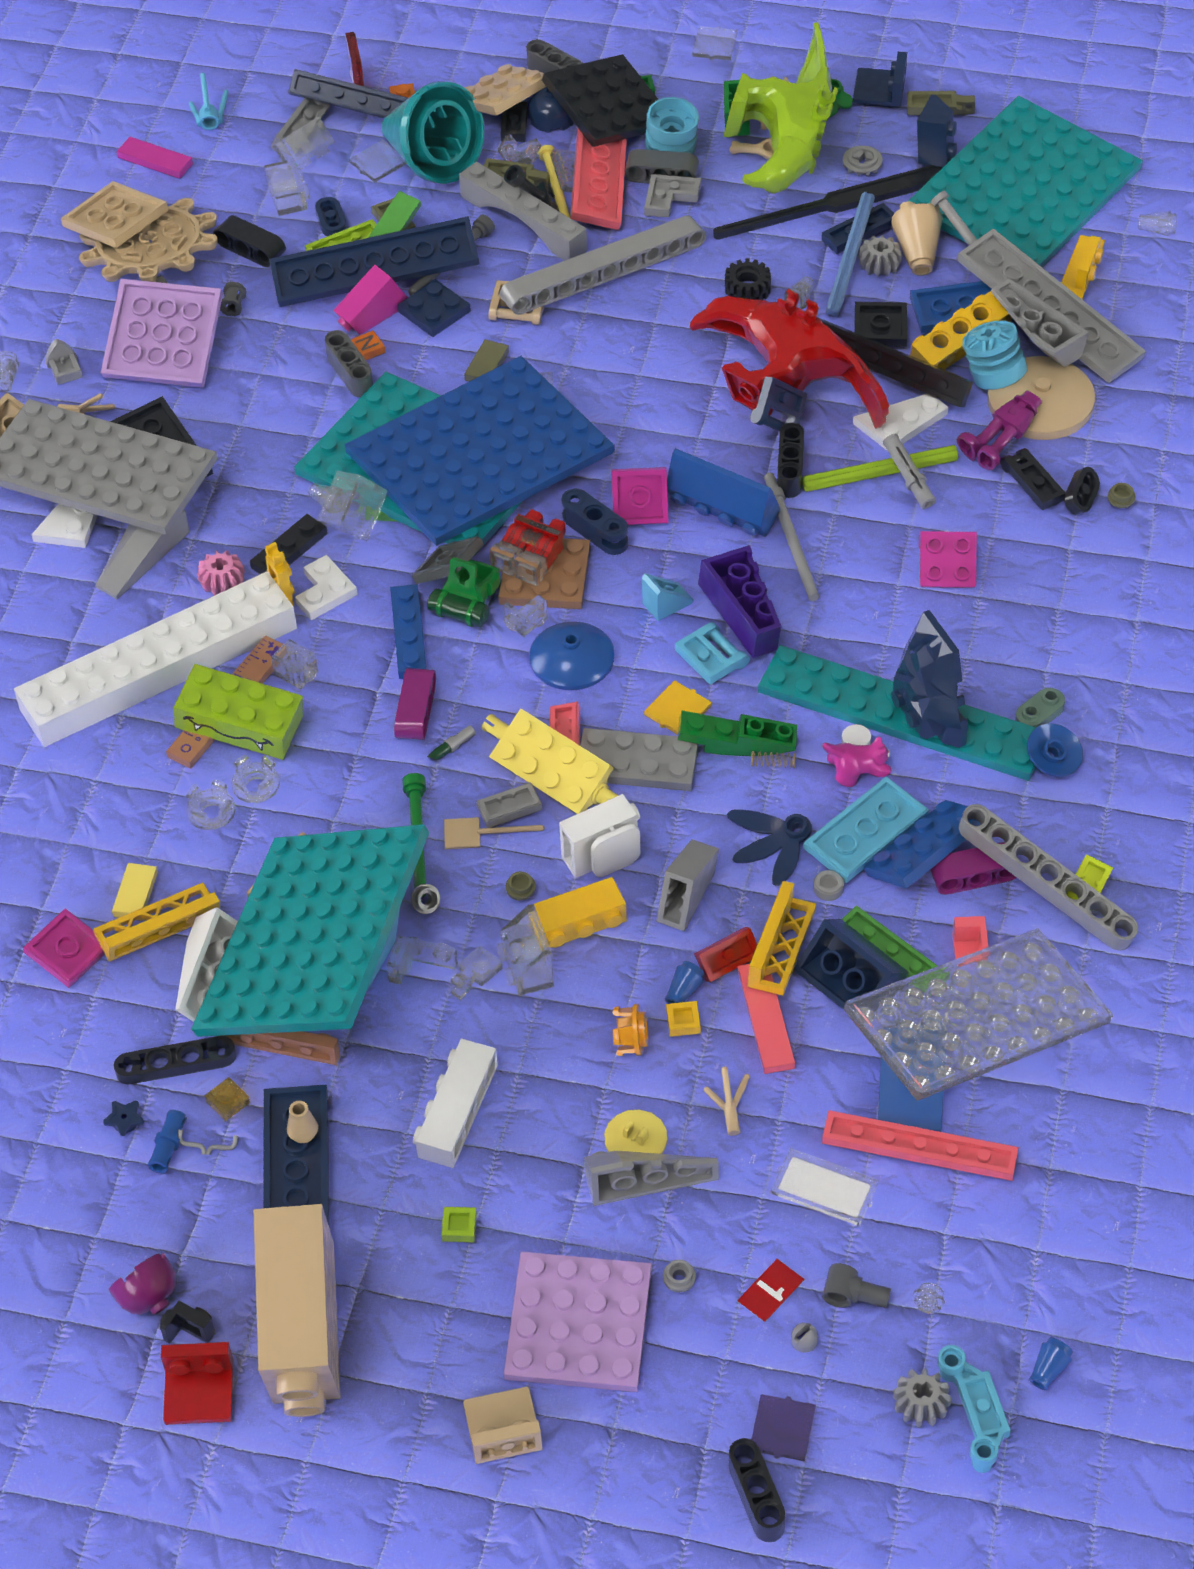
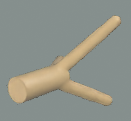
M100 393L80 405L58 404L57 407L85 414V412L111 410L115 408V405L90 406L103 398V395Z
M724 1066L721 1071L726 1103L709 1087H705L704 1092L724 1111L728 1135L734 1136L740 1134L736 1108L750 1079V1075H744L732 1100L728 1068Z

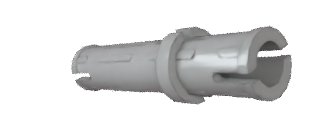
M898 434L889 435L883 440V445L904 477L906 488L908 491L913 492L921 509L931 507L936 502V498L926 484L927 479L925 475L918 471L900 441Z

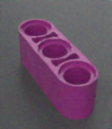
M406 668L395 717V738L425 740L436 687L435 670Z
M978 848L950 853L930 869L938 892L944 895L1005 883L1017 878Z

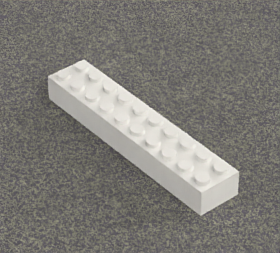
M267 571L15 687L14 692L19 709L43 747H46L185 682L194 664L211 669L253 650L264 636L276 639L297 629L294 607Z

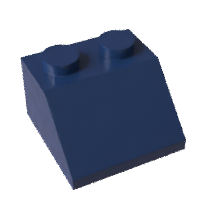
M931 94L917 120L918 164L944 167L957 153V143H954L957 123L953 121V110L934 94Z

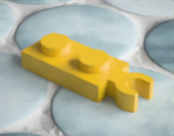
M274 542L265 546L267 571L294 607L292 595L295 594V590L289 578L292 575V571L285 560L284 553L278 551L277 543Z

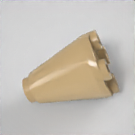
M911 201L903 202L900 204V209L892 216V228L913 274L919 276L927 275L932 271L935 263L942 224V213L940 207H934L932 203L915 204Z

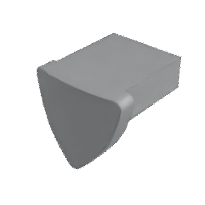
M55 339L52 342L46 355L47 368H51L57 385L83 378L76 353L72 347L59 339Z

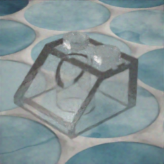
M534 904L525 907L500 930L501 943L497 944V951L501 962L506 961L508 968H505V973L509 986L515 985L518 996L554 987L551 950Z

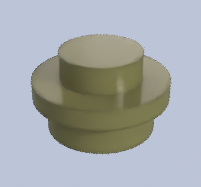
M1117 483L1108 492L1109 503L1117 508H1127L1135 502V492L1127 483Z
M515 872L506 882V892L515 900H526L536 890L534 879L526 872Z

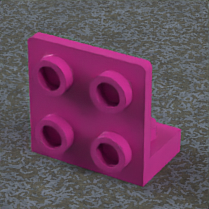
M921 531L919 535L920 586L974 588L976 586L977 532Z

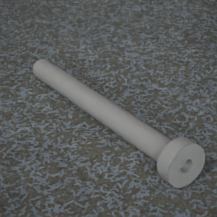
M944 190L937 194L931 200V203L934 207L939 206L969 246L977 239L948 202L947 198L949 195Z

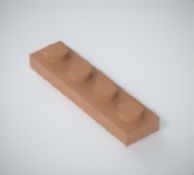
M300 1031L221 1035L229 1037L234 1045L337 1065L340 1058L338 1038L324 1033L314 1034Z

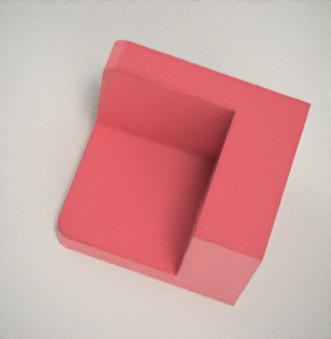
M985 916L954 917L952 936L955 963L958 965L986 964L988 937Z

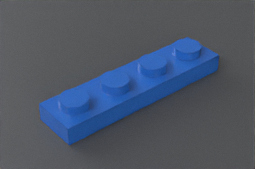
M418 584L390 587L399 679H404L406 668L426 669Z

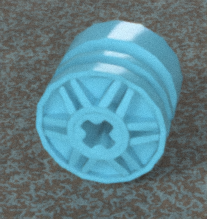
M666 97L655 101L649 107L647 113L646 150L694 154L699 124V114L695 106L687 100L677 97Z
M1008 321L987 322L973 328L963 338V349L966 352V358L970 363V372L977 387L982 389L1004 388L1016 383L1027 372V362L1024 352L1020 348L1017 328L1013 323Z

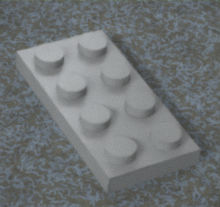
M583 728L580 746L614 768L607 779V783L692 791L698 744L680 741L678 736Z

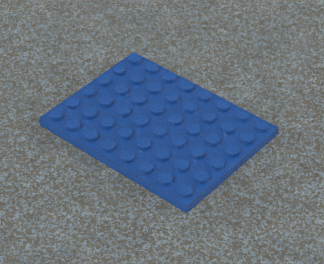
M519 356L346 443L345 451L437 546L615 453V445L522 356Z

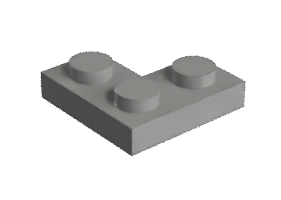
M651 174L644 215L670 217L673 201L698 203L701 178Z

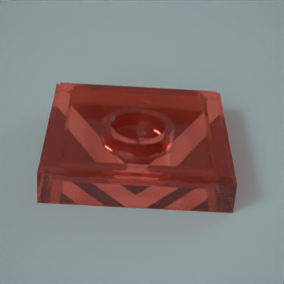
M347 32L345 35L352 84L364 86L362 63L356 35L354 32Z

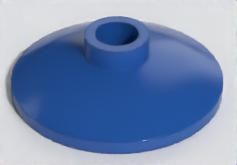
M1053 723L1042 724L1036 727L1028 737L1027 752L1029 758L1043 773L1054 777H1065L1073 774L1080 767L1083 760L1081 743L1076 735L1066 727Z

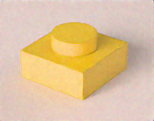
M697 1001L666 1004L670 1037L701 1034Z

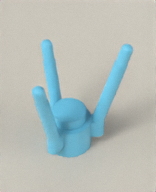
M202 72L200 76L204 105L199 112L192 101L189 102V106L196 119L197 126H201L205 130H213L223 123V113L229 91L224 90L218 111L212 104H209L205 73Z

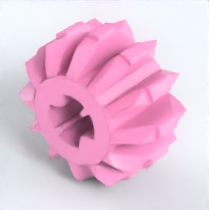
M216 550L215 555L206 554L205 560L199 561L197 576L205 592L211 591L215 596L244 581V565L237 554L231 555L228 550L220 554Z

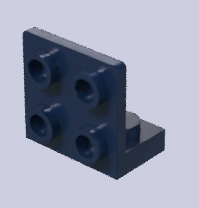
M898 51L897 60L891 62V70L858 68L853 103L901 107L908 52Z

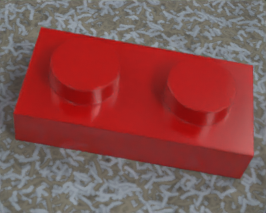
M744 927L694 953L699 967L704 971L705 981L712 982L738 968V966L751 961L757 948V942L751 928Z

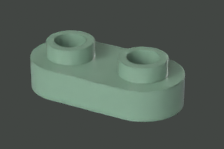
M1054 688L1040 690L1017 709L1015 721L1033 727L1050 723L1064 710L1065 697L1063 693Z

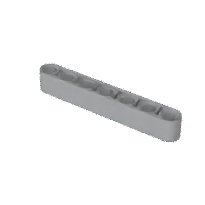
M973 804L965 809L959 822V832L966 840L1110 948L1121 951L1130 946L1138 932L1137 922L1132 916L986 807L980 804ZM968 819H976L981 825L974 826L968 822ZM992 837L1002 838L1005 844L995 843ZM1017 855L1026 856L1029 862L1019 861ZM1048 873L1053 877L1054 880L1047 881L1041 876V874ZM1065 892L1075 893L1078 899L1069 898ZM1090 910L1099 911L1103 918L1094 917ZM1121 928L1125 930L1128 936L1118 935L1115 929Z

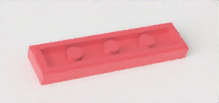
M750 964L738 966V975L764 1074L795 1069V1060L777 994L748 987ZM772 974L766 975L763 980L773 982Z

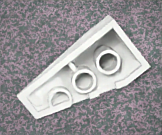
M217 907L195 918L186 942L175 1010L193 1022L196 1019L238 922Z

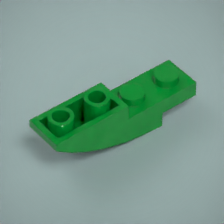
M682 710L679 717L678 740L704 745L703 752L751 756L752 751H754L755 756H758L759 752H761V756H764L765 752L767 755H770L771 752L775 755L777 752L782 754L795 751L797 724L741 714L739 721Z

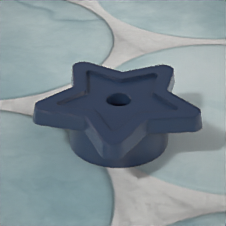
M113 1101L112 1113L104 1119L103 1124L105 1126H113L120 1136H125L126 1133L133 1131L137 1125L144 1124L143 1118L137 1114L139 1102L133 1101L124 1105Z

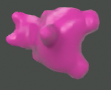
M880 736L870 745H855L845 742L836 745L825 742L822 745L823 749L829 753L827 755L828 762L836 767L835 779L842 786H855L860 774L868 773L876 777H885L891 773V767L885 764L890 756V751L882 743Z

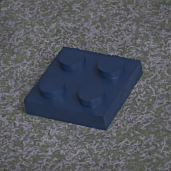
M436 279L398 304V312L432 337L471 312L470 303Z

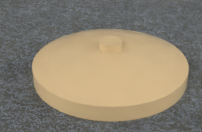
M1046 356L1025 357L1027 372L1020 380L1004 388L988 389L987 402L991 414L1012 400L1016 395L1021 396L1026 390L1042 400V404L1037 408V414L1033 417L1027 431L1023 435V437L1030 439L1052 440L1071 435L1086 425L1094 410L1095 391L1087 375L1073 364L1064 367L1051 357Z

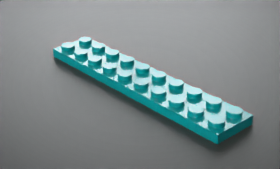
M779 645L758 684V693L840 720L862 725L868 729L1026 781L1030 780L1036 767L1030 760L1027 752L1028 737L1036 727L968 705H962L958 709L962 716L967 719L968 724L965 746L959 748L944 744L938 736L928 739L922 738L915 728H911L908 725L905 714L892 701L891 692L893 691L894 681Z

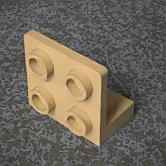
M529 1387L507 1390L463 1401L476 1464L543 1450L539 1421L536 1420Z

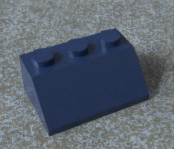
M842 919L823 920L793 969L861 1024H864L895 996L909 973Z

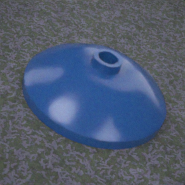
M573 621L555 624L542 631L535 638L530 648V664L535 675L545 684L562 690H580L599 683L609 674L614 663V647L610 638L601 629L584 622Z

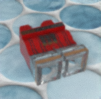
M533 509L525 516L518 514L499 544L494 543L490 548L491 566L499 568L500 572L510 576H514L516 573V578L538 586L557 555L563 550V537L566 533L565 522L555 518L549 525L543 523V515ZM503 559L507 560L509 566L502 564L501 561ZM526 569L532 570L533 575L527 574L525 572Z

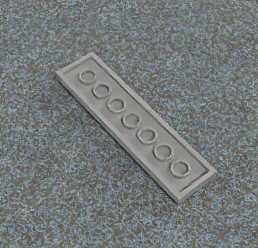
M992 229L958 253L957 261L990 288L1009 278L1088 331L1089 334L1084 351L1079 360L1107 383H1111L1144 358L1146 350L995 229Z

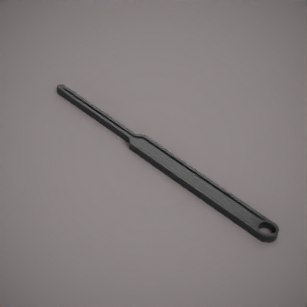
M930 165L828 192L820 200L715 227L713 229V237L719 240L824 211L838 213L857 208L861 195L864 192L874 195L873 203L919 191L943 167Z

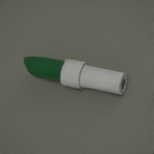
M469 725L456 735L450 736L427 757L439 760L448 753L454 752L461 744L476 735L474 728Z

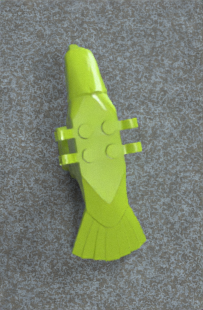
M818 22L813 23L812 40L797 82L790 83L776 77L759 80L750 78L747 74L742 73L729 112L723 137L737 136L743 122L750 119L762 121L770 131L773 155L757 171L744 174L742 181L749 186L763 188L772 194L786 190L808 170L810 174L814 172L816 166L815 158L819 156L821 150V141L817 139L822 140L826 127V122L824 121H827L833 109L832 103L835 101L838 93L836 87H834L831 93L830 70L827 65L825 45Z

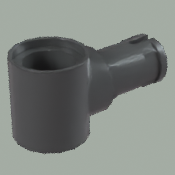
M835 1263L829 1267L822 1298L826 1303L835 1307H848L852 1302L857 1303V1301L886 1308L891 1288L862 1281L863 1278L858 1277V1272L855 1268L846 1264Z

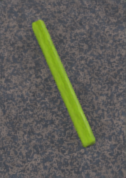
M955 445L909 454L917 469L958 460V450ZM887 458L806 475L802 477V486L804 491L809 492L900 473L894 460Z

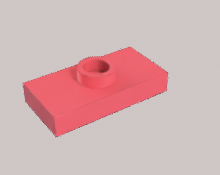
M578 701L550 706V727L580 746V706Z

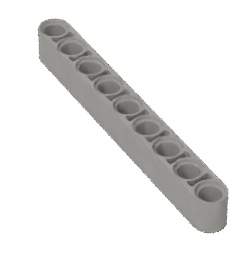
M683 216L511 280L502 286L499 295L514 314H524L696 249L704 243L707 235L691 216Z

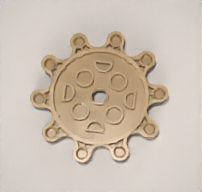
M182 198L175 204L168 206L167 212L117 248L80 234V239L84 244L95 247L82 252L79 255V260L85 267L106 265L101 273L108 282H115L122 276L130 273L139 274L142 281L155 282L158 273L168 268H176L183 272L191 271L195 265V258L192 256L194 252L213 250L217 246L218 238L215 234L203 233V231L216 225L217 215L213 212H205L198 215L190 214L194 208V201L191 198Z

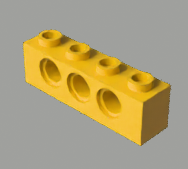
M991 291L985 295L981 294L965 309H958L952 318L935 325L930 333L917 337L911 345L910 356L945 370L966 356L962 344L963 338L969 331L991 321L1011 322L1012 317Z

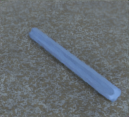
M864 192L861 195L827 304L826 313L828 315L837 317L840 313L875 199L873 194Z

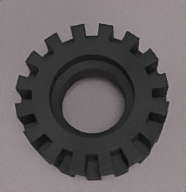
M747 258L743 263L740 259L737 260V265L731 263L730 268H726L725 294L756 300L768 298V294L771 292V273L769 267L765 268V263L761 262L758 264L756 259L750 262V258ZM742 281H753V283H742Z

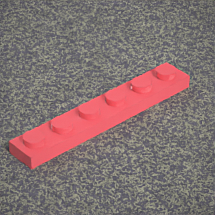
M831 1110L828 1111L822 1137V1144L1013 1181L1019 1148Z

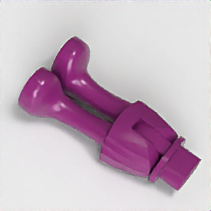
M1028 390L1021 396L1016 395L992 414L993 420L979 435L975 437L969 432L961 433L956 439L960 450L971 461L977 458L982 468L993 470L999 465V454L1013 437L1016 439L1023 437L1033 417L1037 414V408L1042 404V400ZM1001 430L1003 431L991 446L987 445Z

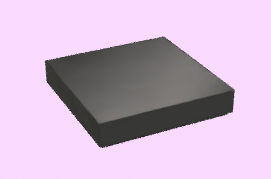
M476 536L440 545L413 573V580L416 584L448 577L451 558L456 557L469 561L484 545L482 540ZM457 567V569H456L457 573H458L463 567Z

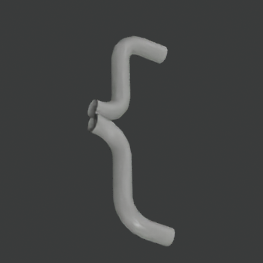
M178 1130L180 1144L188 1147H198L201 1149V1154L211 1155V1151L214 1149L232 1150L238 1143V1136L234 1135L232 1145H211L206 1151L205 1146L201 1143L184 1141L182 1139L183 1130Z

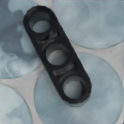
M234 215L229 216L213 231V234L218 238L217 243L221 247L264 267L270 266L269 259L279 257L286 250L285 243L279 236Z
M794 422L786 423L781 427L779 438L777 484L783 489L786 498L798 496L802 487L804 428Z
M738 1439L732 1443L729 1449V1472L754 1533L764 1542H775L784 1533V1506L758 1445L751 1439ZM746 1456L752 1459V1461L740 1463L736 1459ZM758 1486L765 1491L755 1494L750 1492L749 1489ZM765 1517H773L777 1522L769 1525L761 1520Z

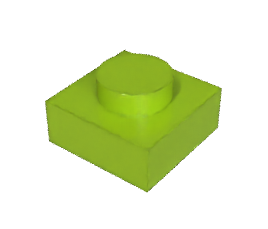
M444 1207L441 1232L442 1242L475 1243L476 1207Z

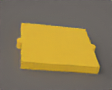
M674 680L644 711V715L659 723L661 728H667L678 735L679 717L682 710L704 714L712 706V702L697 694L695 689L690 690Z

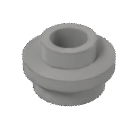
M430 884L417 886L411 894L412 907L421 914L434 912L440 904V894L437 888ZM426 893L428 901L422 904L421 896Z
M684 1260L672 1261L663 1271L664 1284L674 1292L689 1290L693 1287L696 1280L694 1268ZM677 1275H682L685 1277V1279L676 1280L674 1279V1277Z

